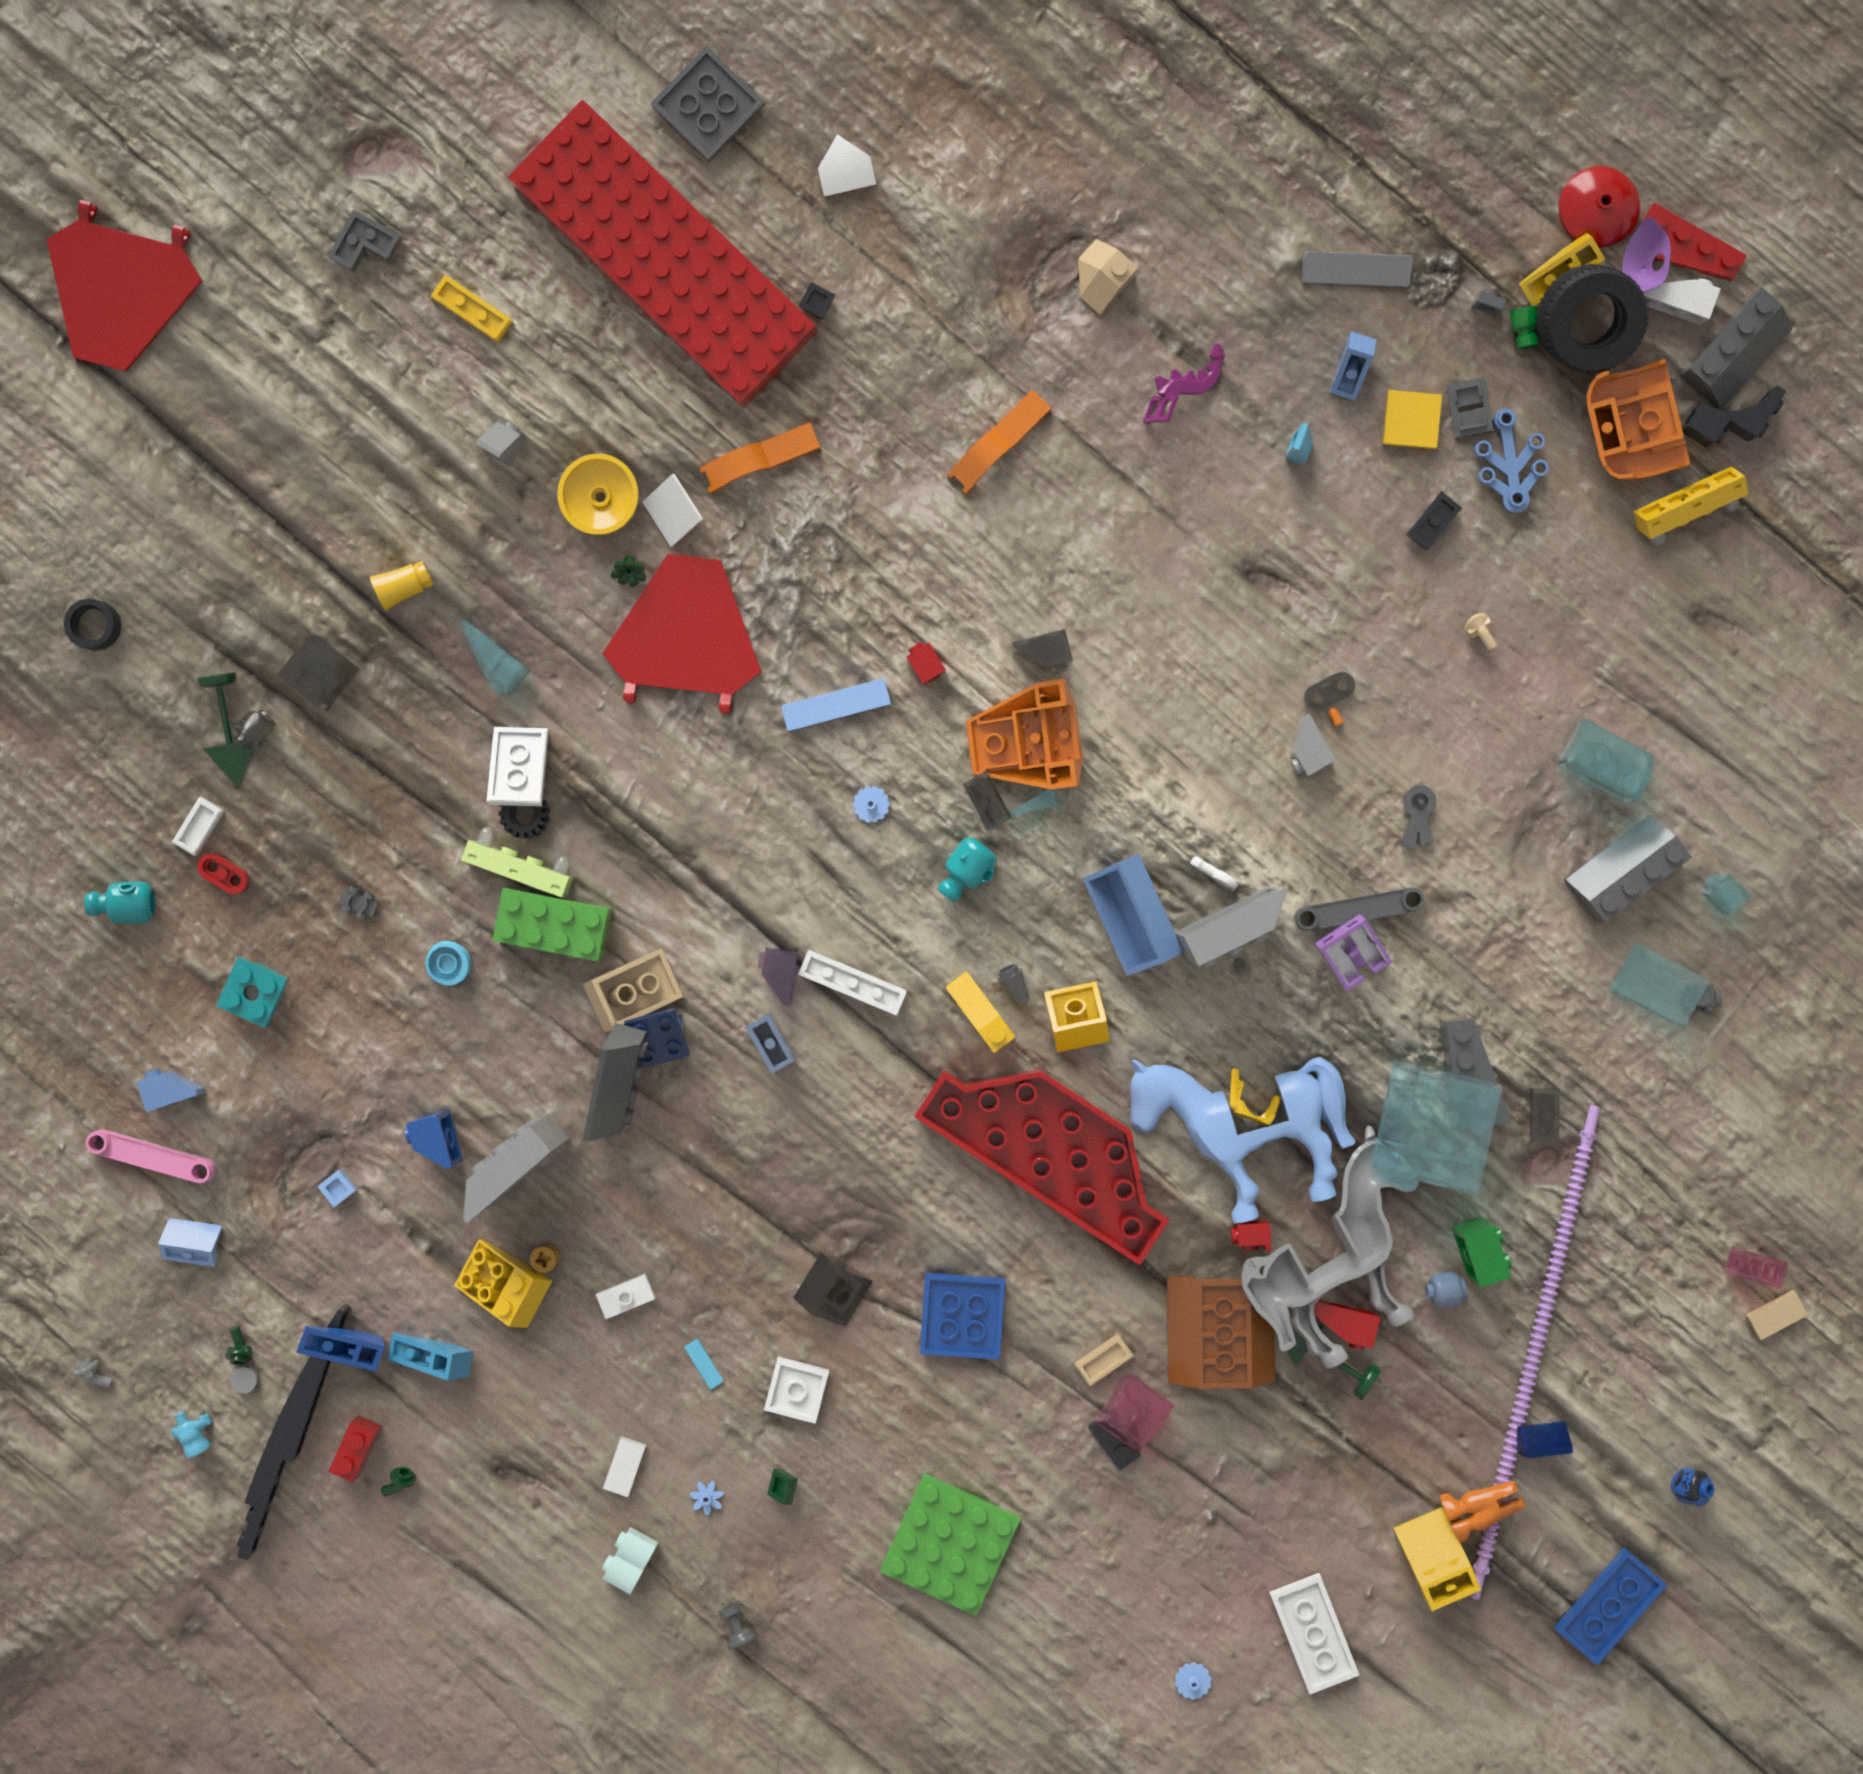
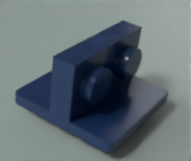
M675 1008L624 1021L626 1026L646 1031L644 1042L648 1043V1049L645 1058H641L639 1063L644 1065L643 1068L685 1058L690 1055L684 1036V1020L682 1014L677 1015Z

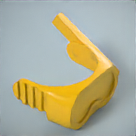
M1232 1069L1229 1103L1232 1113L1255 1123L1271 1126L1276 1116V1109L1279 1107L1278 1104H1280V1097L1275 1095L1265 1113L1255 1116L1247 1109L1244 1101L1240 1100L1244 1082L1239 1080V1070Z

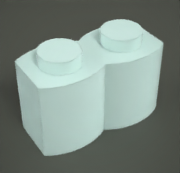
M632 1527L629 1528L627 1534L622 1531L614 1545L618 1548L615 1556L609 1555L601 1569L606 1572L602 1579L631 1594L658 1542Z

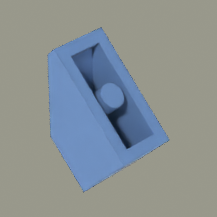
M1350 332L1341 354L1330 393L1356 400L1374 357L1376 339Z
M160 1069L144 1073L145 1079L136 1081L146 1112L206 1093L204 1087L172 1071L161 1073Z

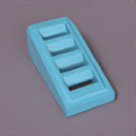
M1301 424L1295 431L1285 455L1286 459L1302 465L1306 463L1313 445V436L1308 424Z

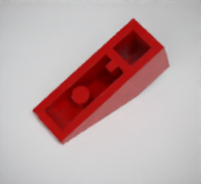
M1321 1299L1318 1300L1314 1305V1315L1349 1343V1347L1364 1351L1365 1347L1373 1349L1380 1316L1376 1312Z

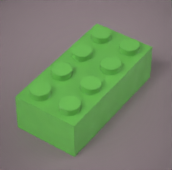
M502 888L492 941L593 961H602L613 908L514 888Z

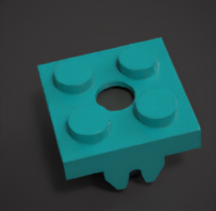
M238 957L216 1006L263 1028H268L289 982V978L278 974L275 969L265 967L266 965L254 963L243 957Z

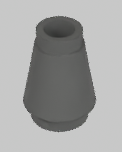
M1011 964L997 972L999 983L1014 1001L1015 1005L1023 1004L1030 999L1022 968H1018L1017 964Z

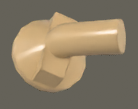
M1484 613L1473 615L1465 625L1466 633L1472 638L1479 636L1488 651L1497 646L1489 632V629L1493 627L1489 616Z

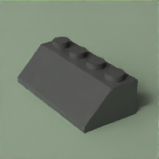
M1763 287L1758 289L1739 307L1680 374V377L1715 408L1722 410L1792 330L1783 305Z
M1649 815L1564 880L1595 921L1606 923L1687 862L1692 856L1675 834L1652 815Z
M618 1023L614 1024L601 1049L583 1140L591 1141L619 1135L625 1124L630 1125L634 1110L630 1109V1105L635 1103L639 1090L638 1087H635V1082L640 1080L644 1065L639 1063L641 1058H645L648 1049V1043L644 1042L646 1031Z

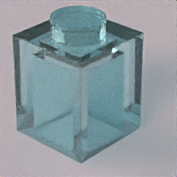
M1715 873L1705 881L1707 886L1701 890L1722 914L1733 915L1751 897L1730 873Z

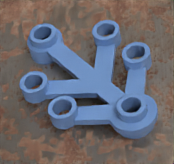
M1505 408L1499 410L1492 418L1493 427L1501 432L1504 459L1492 450L1491 444L1485 440L1478 442L1474 446L1473 451L1476 457L1484 458L1505 474L1508 486L1495 478V471L1490 467H1485L1478 472L1477 479L1479 483L1488 485L1500 494L1506 510L1512 513H1519L1529 505L1530 497L1528 492L1539 477L1548 472L1549 465L1544 460H1537L1531 465L1529 475L1520 484L1519 472L1534 452L1544 446L1545 438L1540 433L1532 434L1527 439V445L1516 458L1512 427L1516 423V416L1512 410ZM1502 415H1507L1510 418V422L1504 423L1501 419ZM1532 438H1538L1540 445L1534 446ZM1479 445L1486 447V454L1479 452ZM1536 464L1543 466V473L1536 471ZM1488 472L1491 476L1490 480H1484L1482 473ZM1514 494L1520 496V503L1513 501L1512 497Z

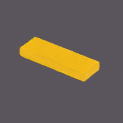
M446 274L430 296L433 300L498 344L513 323L511 318Z

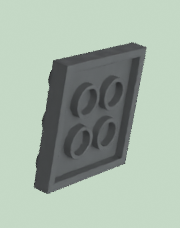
M707 45L650 103L652 108L709 163L765 106L764 101Z

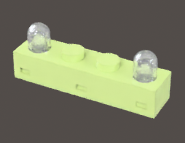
M491 827L482 828L477 841L468 840L461 859L462 861L561 898L567 896L573 877L567 875L571 864L568 856H557L552 869L542 866L543 861L531 856H528L527 860L517 857L518 851L504 846L502 850L493 848L495 831Z

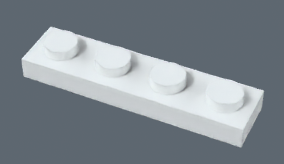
M808 950L798 973L800 976L896 1016L907 992L903 988L812 950Z

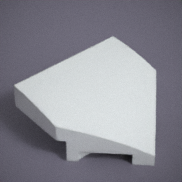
M837 134L818 167L824 196L875 185L876 180L870 156Z

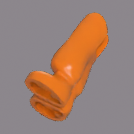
M1514 1480L1487 1488L1468 1491L1463 1494L1461 1500L1454 1499L1449 1493L1440 1495L1449 1521H1451L1454 1533L1460 1543L1466 1542L1469 1539L1471 1531H1482L1499 1520L1526 1507L1523 1498L1519 1497L1506 1502L1502 1499L1518 1490ZM1471 1513L1467 1518H1458L1463 1514Z

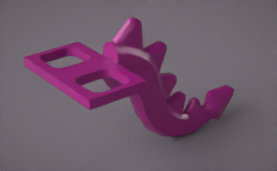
M1219 343L1214 344L1209 355L1213 363L1206 364L1208 374L1203 369H1200L1196 379L1192 370L1187 371L1186 375L1182 377L1177 369H1173L1170 380L1161 376L1155 378L1157 394L1160 396L1151 398L1143 420L1144 423L1170 422L1179 395L1203 394L1212 388L1220 376L1222 360L1225 358ZM1172 401L1167 415L1163 416L1168 402ZM1159 402L1155 414L1150 417L1154 404Z

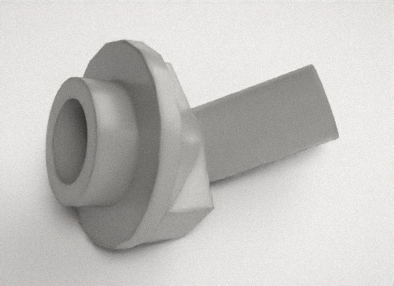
M91 1358L76 1364V1370L72 1373L73 1376L84 1378L91 1384L105 1388L109 1387L112 1379L111 1377L96 1374L99 1361H92Z

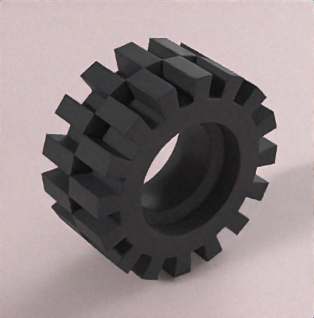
M546 800L542 801V806H531L535 813L534 819L531 823L522 825L515 818V811L518 806L500 805L502 808L499 811V816H501L499 821L505 827L504 830L512 836L533 838L540 835V832L547 828L546 824L550 821L548 817L550 808L547 807L548 803Z

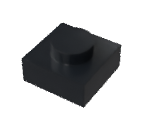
M811 282L799 304V308L823 321L835 299V294Z

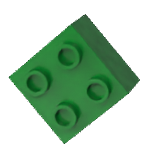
M1482 1217L1451 1227L1467 1278L1480 1288L1511 1278L1509 1269H1512V1263L1508 1254L1503 1253L1501 1243H1504V1239L1499 1227L1495 1228L1492 1223Z

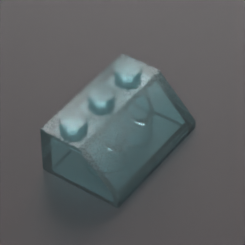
M1582 718L1557 765L1617 798L1630 803L1637 802L1651 776L1654 755L1588 719Z

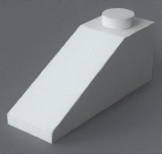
M1694 279L1663 283L1656 288L1643 291V295L1646 297L1647 307L1701 326L1710 319L1721 288L1713 286V283L1709 280Z

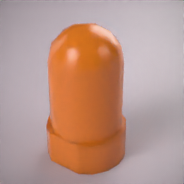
M1335 707L1328 710L1334 727L1344 723L1343 718H1341Z

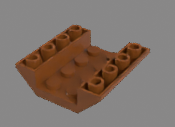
M1167 1275L1168 1383L1196 1389L1255 1388L1275 1382V1330L1255 1310L1244 1295L1241 1278L1195 1279L1193 1275Z

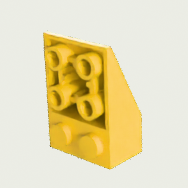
M479 1239L454 1286L507 1326L528 1328L552 1280L544 1274L536 1272L532 1266Z
M1443 1507L1394 1527V1531L1423 1598L1431 1611L1481 1591L1473 1569Z

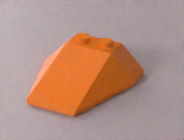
M1064 678L1038 682L966 721L972 774L1051 790L1079 786L1083 754L1077 708Z

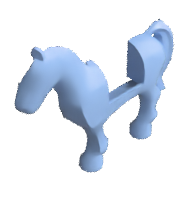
M1316 1057L1309 1060L1298 1071L1274 1076L1287 1121L1237 1135L1230 1108L1223 1091L1211 1093L1181 1069L1166 1065L1146 1067L1141 1062L1131 1060L1135 1075L1130 1083V1123L1132 1127L1139 1132L1148 1133L1155 1128L1161 1114L1169 1106L1173 1108L1176 1114L1184 1121L1189 1137L1198 1151L1217 1163L1234 1182L1237 1190V1204L1231 1212L1233 1223H1244L1259 1217L1258 1209L1254 1204L1259 1195V1189L1245 1171L1241 1160L1248 1153L1266 1142L1282 1137L1298 1139L1307 1147L1314 1164V1180L1308 1189L1310 1200L1317 1202L1336 1196L1337 1193L1333 1180L1337 1176V1169L1331 1160L1332 1140L1321 1130V1118L1329 1127L1341 1149L1354 1146L1356 1141L1346 1127L1344 1084L1339 1071L1331 1062L1322 1057ZM1316 1072L1317 1079L1309 1073Z

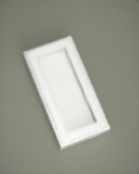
M199 797L172 843L193 856H198L225 810L207 799Z
M621 1436L603 1489L625 1497L629 1496L646 1444Z

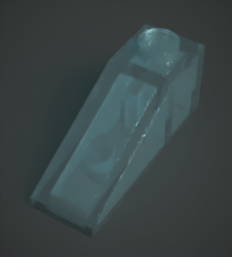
M462 618L459 622L484 676L491 681L488 686L500 695L504 692L512 695L531 670L469 621Z

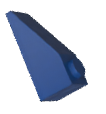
M305 1326L296 1352L376 1372L385 1345L382 1336L358 1330Z

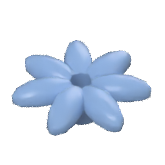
M714 1481L709 1483L707 1489L702 1482H698L699 1492H691L689 1494L691 1498L697 1500L693 1509L697 1510L703 1506L706 1515L710 1514L711 1506L721 1509L722 1506L716 1499L722 1497L724 1492L714 1491Z

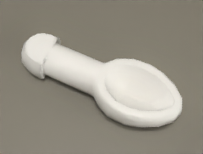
M1199 857L1192 858V867L1210 876L1220 885L1230 890H1236L1237 882L1230 875L1208 864Z

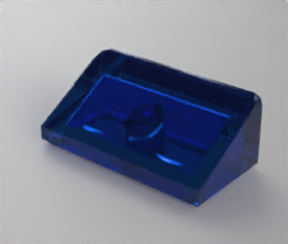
M1559 1421L1517 1426V1453L1527 1459L1572 1454L1573 1446L1566 1422Z

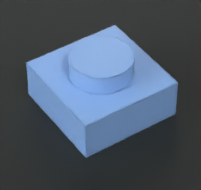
M342 1169L336 1171L317 1186L333 1207L339 1205L358 1190Z

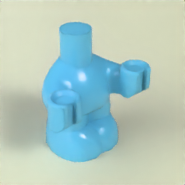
M184 1411L174 1415L178 1426L170 1431L173 1438L179 1440L183 1446L186 1458L196 1456L211 1446L210 1441L205 1438L202 1432L207 1425L212 1423L208 1413L204 1416L201 1415L198 1421H189Z

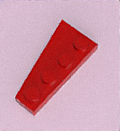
M1656 203L1649 207L1640 223L1641 225L1644 220L1651 217L1665 230L1670 240V263L1673 264L1672 266L1686 267L1697 270V273L1732 281L1747 257L1743 252ZM1657 255L1654 261H1664V255Z

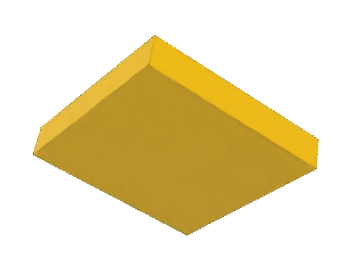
M1388 390L1382 445L1437 449L1442 395Z

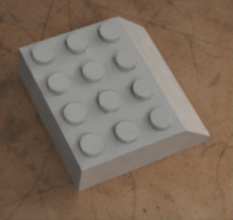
M1268 886L1176 931L1175 934L1183 950L1186 962L1208 968L1218 963V957L1223 954L1235 955L1244 950V944L1248 942L1256 944L1269 938L1268 932L1275 928L1287 893L1285 887Z
M550 1114L543 1118L538 1115L536 1118L523 1124L512 1134L510 1139L502 1142L491 1152L489 1157L481 1160L470 1170L473 1175L466 1180L463 1220L466 1223H469L494 1204L570 1138Z

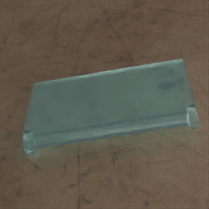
M1635 942L1609 990L1684 1029L1710 980Z

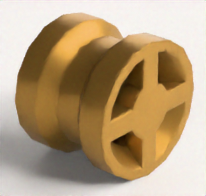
M543 1243L531 1253L530 1264L536 1272L547 1273L558 1264L560 1253L553 1244Z

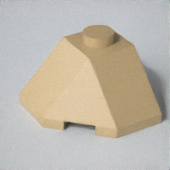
M1096 239L1078 259L1080 299L1100 316L1136 276L1138 267L1118 249Z

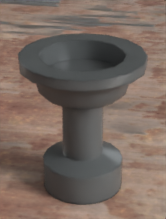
M738 1602L732 1603L718 1611L721 1619L728 1620L733 1631L729 1638V1650L749 1642L758 1635L757 1632H752L750 1628L742 1627L737 1615L741 1610Z

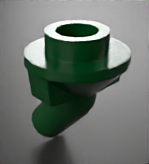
M235 1326L230 1329L235 1346L227 1349L225 1358L230 1360V1363L233 1365H245L247 1361L252 1360V1347L245 1344L240 1326Z
M407 1467L393 1469L389 1476L392 1483L383 1486L381 1493L384 1497L401 1492L404 1488L413 1486L416 1482V1475Z

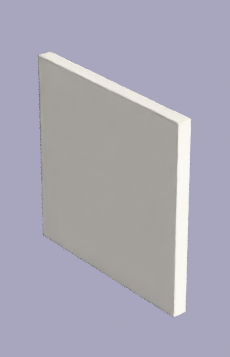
M675 474L670 475L642 502L670 547H673L703 520Z

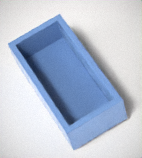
M1140 854L1112 864L1083 878L1126 976L1162 964L1183 953Z

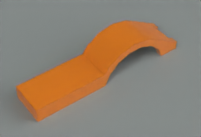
M1032 389L995 427L983 435L966 452L947 476L950 479L955 476L965 486L962 492L966 495L1001 456L1012 449L1051 411V407Z
M811 422L763 442L746 445L730 451L699 469L702 474L706 473L711 485L708 487V491L712 494L724 489L726 485L743 476L760 470L773 469L817 451L821 447Z

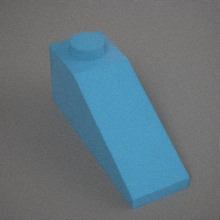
M392 1333L387 1360L449 1381L469 1377L474 1351L452 1343Z

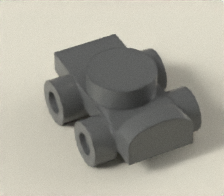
M350 886L349 890L343 889L338 904L342 905V912L351 915L352 910L357 911L355 917L366 920L367 915L370 917L376 915L380 902L374 900V894L365 892L364 895H359L360 889Z
M1687 984L1686 990H1681V1006H1686L1687 1012H1697V1006H1702V1011L1712 1012L1713 1006H1721V991L1713 990V984H1702V990H1697V985Z

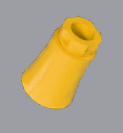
M423 561L384 574L370 576L373 588L385 611L423 592L425 588L433 586L432 579Z

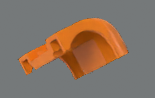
M1666 359L1625 372L1610 373L1605 371L1595 376L1586 394L1587 406L1600 460L1604 469L1612 477L1620 481H1635L1691 466Z

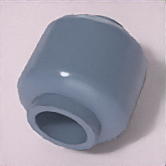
M1455 1272L1433 1274L1430 1277L1429 1284H1425L1427 1300H1432L1433 1305L1438 1309L1458 1307L1462 1304L1463 1299L1467 1298L1465 1280L1460 1278Z

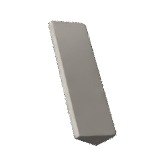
M1306 251L1303 255L1302 283L1409 288L1413 256Z

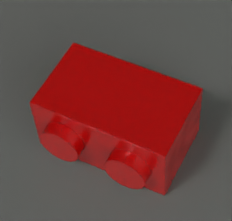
M359 1415L351 1421L328 1472L353 1483L361 1475L382 1425Z

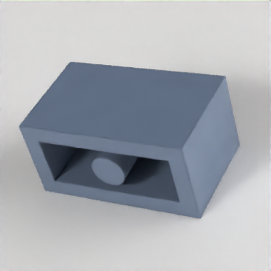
M772 1012L745 1027L771 1074L797 1059Z

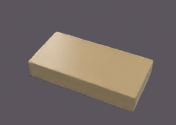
M1791 1290L1749 1312L1745 1316L1757 1338L1762 1340L1808 1316L1797 1293Z
M1117 1333L1076 1361L1075 1366L1091 1387L1129 1361L1134 1355L1119 1333Z

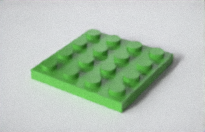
M923 1473L880 1567V1572L977 1616L1021 1517Z

